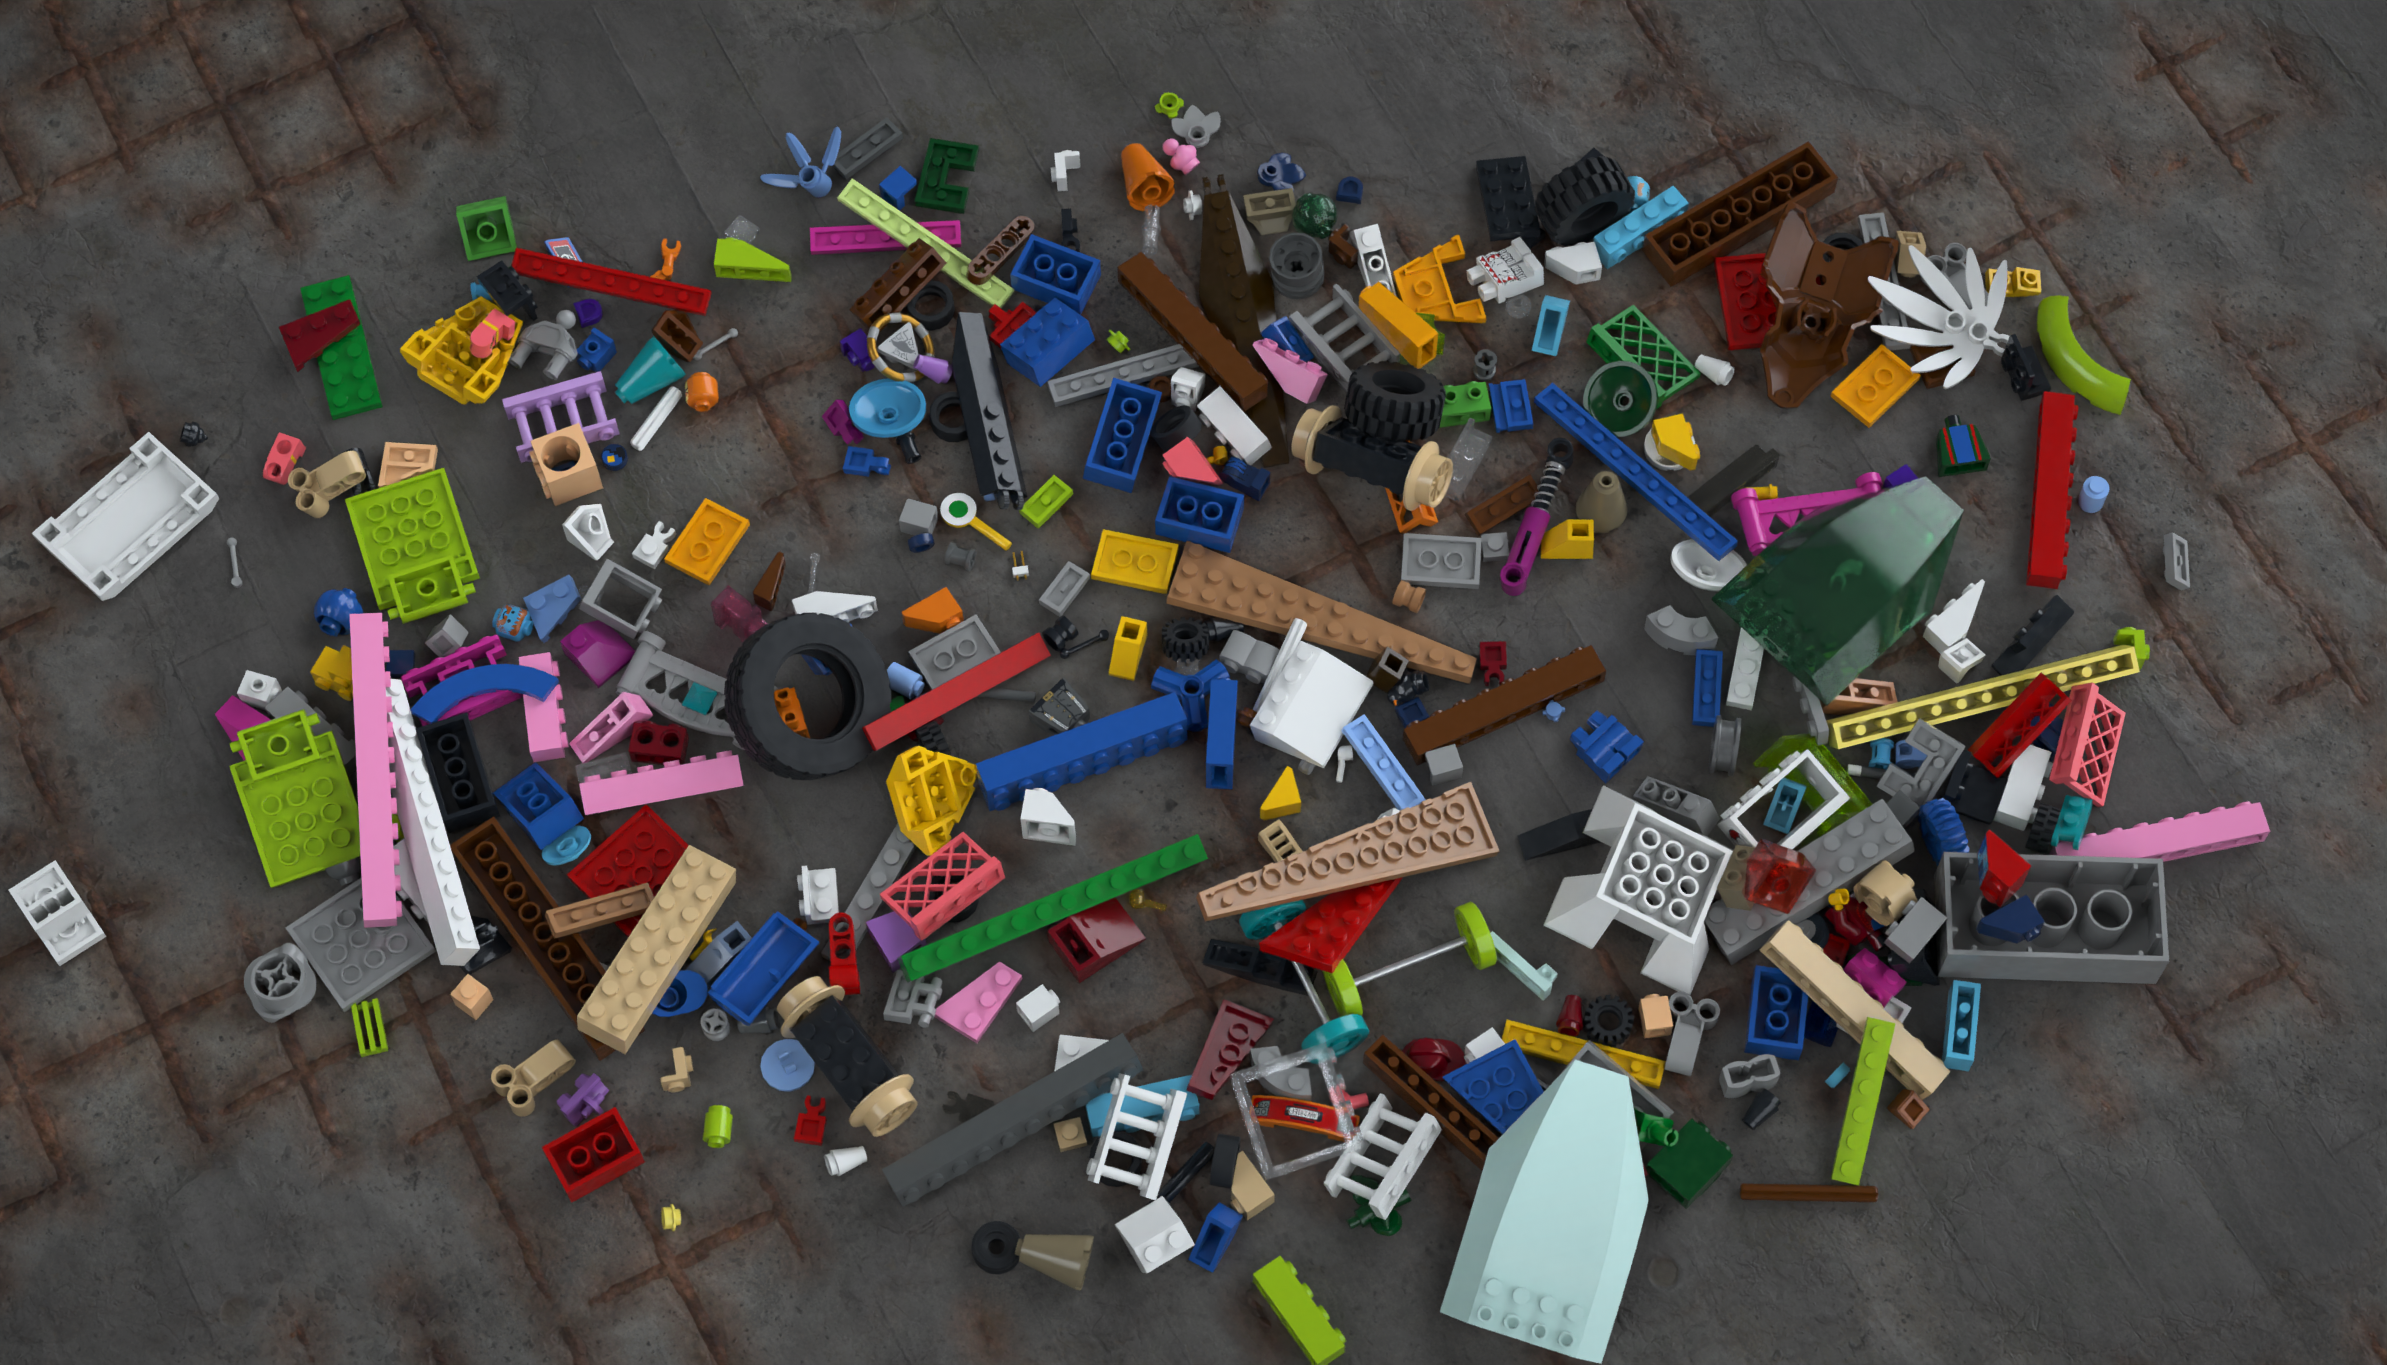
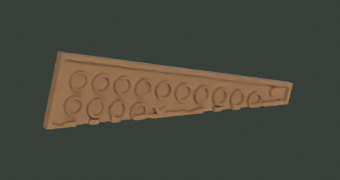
M1186 541L1167 596L1166 604L1287 635L1293 620L1298 618L1307 623L1301 638L1302 640L1373 659L1388 646L1409 660L1407 668L1425 671L1426 673L1468 684L1471 682L1477 659L1359 611L1345 603L1337 602L1189 541Z
M1471 782L1446 791L1434 799L1424 800L1421 804L1412 808L1407 807L1400 810L1397 814L1389 817L1385 816L1374 823L1365 824L1309 847L1304 852L1287 856L1282 861L1267 864L1260 870L1245 873L1236 879L1228 880L1201 891L1196 899L1204 920L1210 921L1497 856L1500 851Z

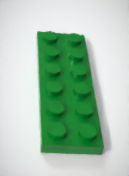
M347 275L301 287L300 290L307 316L350 299L360 321L359 326L338 342H332L317 357L332 419L336 420L382 408L383 405L350 276Z

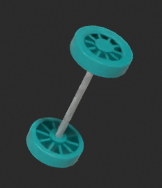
M1303 900L1245 912L1241 915L1239 924L1248 939L1258 940L1267 938L1306 911V905ZM1292 961L1323 1025L1312 1031L1301 1044L1308 1062L1319 1064L1334 1060L1363 1043L1369 1035V1029L1363 1017L1358 1014H1349L1330 1020L1303 965Z

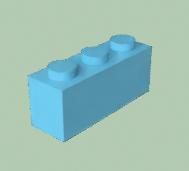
M1953 980L1949 989L1942 1061L1946 1068L1969 1071L1974 1062L1981 984Z

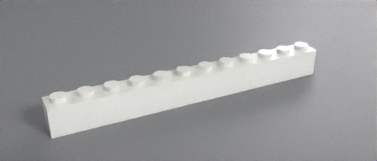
M391 679V687H386V697L391 696L392 712L387 713V722H393V738H388V747H394L395 763H389L390 773L395 772L396 788L391 789L392 796L397 800L398 817L440 964L464 966L480 949L404 686L402 680Z

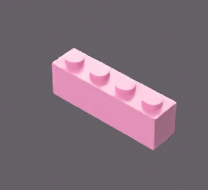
M550 652L519 657V664L522 666L532 667L555 677L560 676L558 661H553ZM556 685L545 702L523 694L529 750L533 762L565 758L564 748L569 747L567 733L562 732L561 724L566 723L564 709L559 708L558 701L563 700L561 685Z

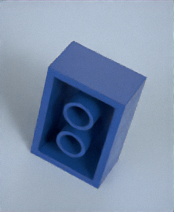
M1031 234L1010 274L1011 287L1017 292L1049 303L1053 298H1057L1081 315L1101 276L1100 260Z
M1053 298L1004 340L1000 346L1007 364L1041 387L1089 346L1095 338L1089 321L1057 298Z
M1169 476L1155 519V533L1159 536L1183 542L1189 541L1194 544H1200L1203 547L1230 553L1244 510V495Z
M1759 965L1755 967L1752 976L1744 1053L1769 1054L1778 1058L1799 1060L1803 1050L1808 995L1779 968Z

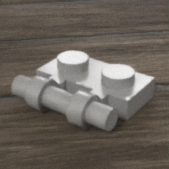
M897 970L883 1013L884 1020L911 1024L913 1015L920 1016L919 1026L927 1028L930 1020L934 1019L936 1013L934 1007L942 994V980L934 977L931 984L924 983L925 979L923 976L907 983L903 971ZM920 995L926 996L924 1004L917 1003Z

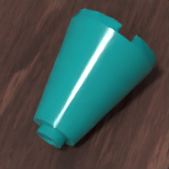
M653 336L615 385L618 389L615 393L624 404L627 401L633 404L682 379L686 373Z

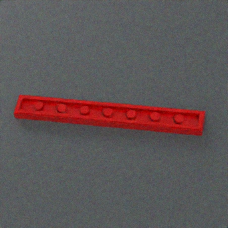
M516 248L511 264L519 276L702 316L706 315L712 293L708 289Z
M1038 632L865 725L862 729L873 751H876L1046 659L1051 654Z

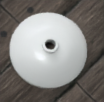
M1693 539L1678 543L1672 550L1670 560L1674 570L1683 580L1697 588L1723 592L1741 586L1746 580L1748 574L1747 564L1734 550L1720 561L1716 560Z

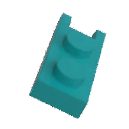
M2065 796L2052 836L2051 846L2057 847L2059 840L2073 842V850H2079L2092 810L2093 799Z

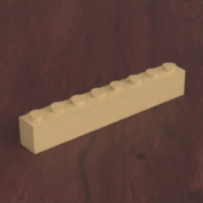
M1788 920L1761 947L1760 951L1860 1045L1867 1017L1896 1023L1886 1069L1908 1090H1914L1921 1100L1931 1095L1950 1073L1940 1058L1933 1056L1924 1047L1921 1040L1913 1037L1899 1020L1893 1018L1884 1010L1883 1005L1879 1001L1872 999L1864 991L1860 983L1852 980L1838 963L1833 962L1824 954L1818 944L1810 941L1803 934L1799 926L1792 924Z

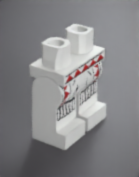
M1521 237L1512 240L1511 246L1501 251L1491 252L1485 257L1483 255L1477 257V266L1467 270V280L1472 286L1481 282L1484 283L1478 286V293L1483 302L1495 298L1498 303L1506 301L1505 298H1511L1544 285L1543 266L1534 254L1531 253Z

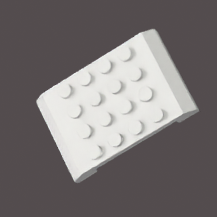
M150 432L129 448L131 454L58 518L54 519L51 516L32 532L34 538L102 601L119 594L210 514L219 500L216 492Z

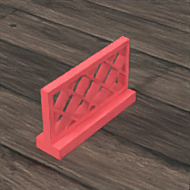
M2091 682L2075 685L2071 688L2069 698L2072 701L2067 705L2049 780L2055 784L2064 783L2083 798L2093 799L2092 804L2096 807H2103L2125 712L2098 693L2099 687ZM2095 703L2099 712L2097 714H2094ZM2109 712L2115 716L2113 726H2111L2107 714ZM2099 717L2101 718L2102 725L2104 728V731L2100 732L2096 720ZM2089 728H2091L2093 734L2090 738L2088 736ZM2104 735H2106L2109 743L2107 750L2102 739ZM2094 740L2099 753L2097 755L2094 754L2091 742ZM2084 750L2087 756V760L2083 761L2082 758ZM2099 758L2103 765L2102 773H2100L2096 761ZM2087 764L2090 765L2091 772L2093 775V777L2090 779L2088 777L2087 770L2085 767V765ZM2078 774L2080 775L2082 783L2080 784L2076 782ZM2095 782L2097 787L2096 795L2094 794L2091 786V783Z
M962 832L880 893V897L914 930L915 935L923 941L1005 879L1001 862L995 856L991 858L966 833ZM963 842L969 847L968 853H954L955 848ZM939 860H948L947 869L933 868L934 864ZM953 860H967L966 868L952 869ZM972 860L985 861L979 868H971ZM918 876H927L925 885H913V880ZM932 876H946L945 884H931ZM951 876H964V879L958 884H950ZM930 891H943V895L938 899L929 900ZM897 892H906L905 900H893L891 896ZM911 892H925L924 900H910ZM909 907H922V911L914 917L908 915Z

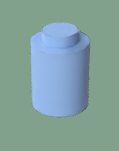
M2092 476L2085 480L2078 496V505L2083 511L2095 513L2101 510L2109 493L2107 481L2099 476Z
M896 662L889 666L887 673L891 690L909 699L914 698V696L918 697L922 693L925 683L922 682V675Z

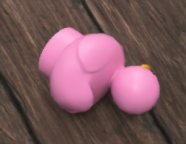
M1172 138L1167 139L1163 143L1164 153L1173 156L1170 165L1174 170H1181L1184 175H1187L1199 165L1200 162L1196 158L1197 150L1194 146H1179L1178 141Z

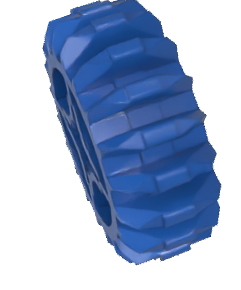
M1944 798L1934 799L1920 806L1919 828L1928 852L1937 866L1944 852H1969L1963 823L1959 819V814L1955 812V807Z

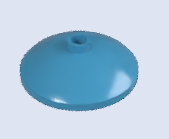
M889 378L876 380L861 387L854 394L849 405L850 418L855 427L867 435L880 438L897 437L911 431L922 421L926 412L925 397L917 386L908 381L898 382Z

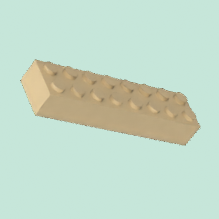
M691 845L687 847L577 1015L579 1031L623 1054L627 1053L736 884L735 868Z

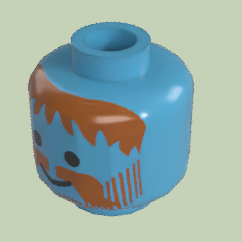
M507 604L503 608L497 609L493 617L492 626L495 628L498 636L518 642L525 635L529 636L531 634L534 623L530 621L531 618L528 610Z

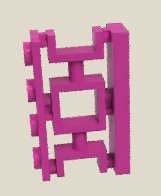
M498 635L486 636L476 644L469 647H461L451 655L444 658H436L426 666L409 670L405 675L401 676V680L409 698L420 693L425 695L427 690L424 684L437 678L442 682L455 674L475 668L473 662L484 657L488 658L491 665L496 664L495 660L506 656V652ZM496 690L493 693H486L475 697L470 696L458 702V705L446 712L438 721L466 712L469 719L473 720L522 698L523 694L514 693L509 690ZM420 719L422 726L428 725V723Z

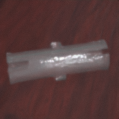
M1147 205L1144 208L1145 218L1144 224L1141 226V233L1143 234L1142 252L1146 255L1148 254V248H1150V255L1158 253V236L1161 234V226L1159 225L1160 207L1155 205L1153 213V205Z

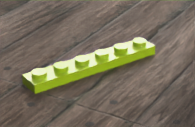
M1871 1017L1866 1019L1830 1179L1859 1186L1896 1023Z

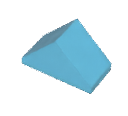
M1783 777L1779 781L1763 825L1788 834L1807 786Z

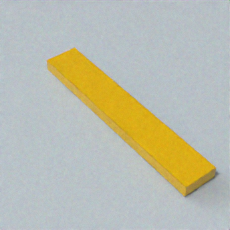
M1506 1020L1502 1040L1505 1044L1516 1039L1523 1054L1568 1065L1588 1042L1587 1040L1511 1020ZM1593 1042L1642 1085L1659 1089L1666 1061Z

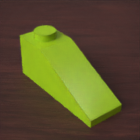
M731 237L726 239L717 238L714 259L716 277L791 282L792 277L788 264L743 240Z

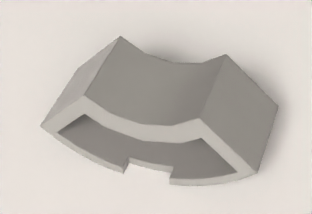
M1671 605L1647 615L1645 631L1657 644L1667 650L1670 648L1675 651L1684 652L1683 655H1695L1696 649H1716L1718 636L1706 616L1700 618L1684 617L1677 613Z
M1278 1046L1250 1049L1253 1072L1264 1089L1266 1088L1275 1096L1312 1101L1308 1069L1297 1068L1287 1063L1281 1056Z

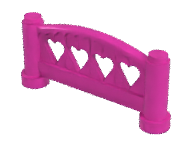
M1876 472L1862 474L1855 480L1857 488L1761 501L1758 500L1756 490L1753 488H1744L1734 492L1731 496L1734 509L1738 510L1749 551L1754 556H1761L1767 553V547L1784 549L1831 547L1857 540L1872 533L1879 540L1890 538L1893 527L1881 491L1883 483L1880 474ZM1848 507H1851L1864 518L1865 522H1855L1852 525L1846 524L1844 517ZM1826 510L1839 521L1840 525L1837 527L1830 525L1828 528L1821 527L1819 521L1823 511ZM1801 513L1815 526V529L1809 530L1805 528L1803 531H1797L1794 528V524L1798 515ZM1777 517L1790 529V532L1772 534L1769 528L1773 518Z

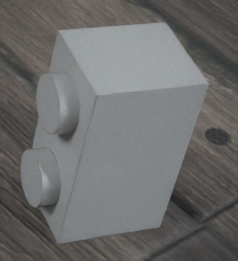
M1922 897L1917 903L1911 900L1902 911L1905 915L1904 919L1900 923L1894 921L1885 932L1889 937L1885 940L1884 944L1909 964L1947 919L1944 914Z

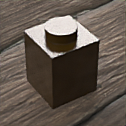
M1387 646L1373 660L1366 677L1373 681L1374 686L1387 693L1401 679L1409 660Z

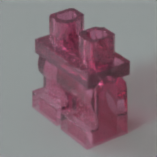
M729 585L711 602L715 624L722 630L726 625H729L733 629V633L741 639L742 643L751 634H754L756 630L768 624L762 619L761 609L756 605L751 608V604Z

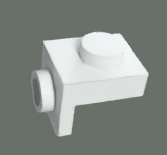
M1065 150L1054 153L1055 167H1051L1052 182H1057L1058 191H1068L1066 169L1080 168L1079 151Z

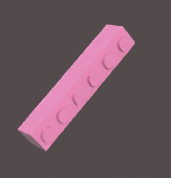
M732 750L716 753L717 758L706 760V755L691 757L690 763L680 765L679 760L664 762V768L655 770L653 765L637 767L638 773L628 775L627 770L611 772V778L601 779L600 774L584 777L585 782L579 783L584 813L588 815L744 786L738 754L733 755Z

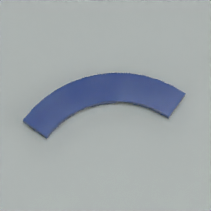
M492 664L479 666L455 674L440 682L423 695L410 711L416 717L431 724L437 722L446 712L458 705V702L470 696L475 697L486 693H493L496 690H509L545 702L559 683L557 677L544 671L522 665Z

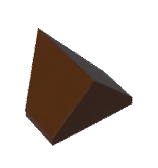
M664 311L652 328L653 336L669 354L687 363L691 362L703 344L687 313L684 311Z

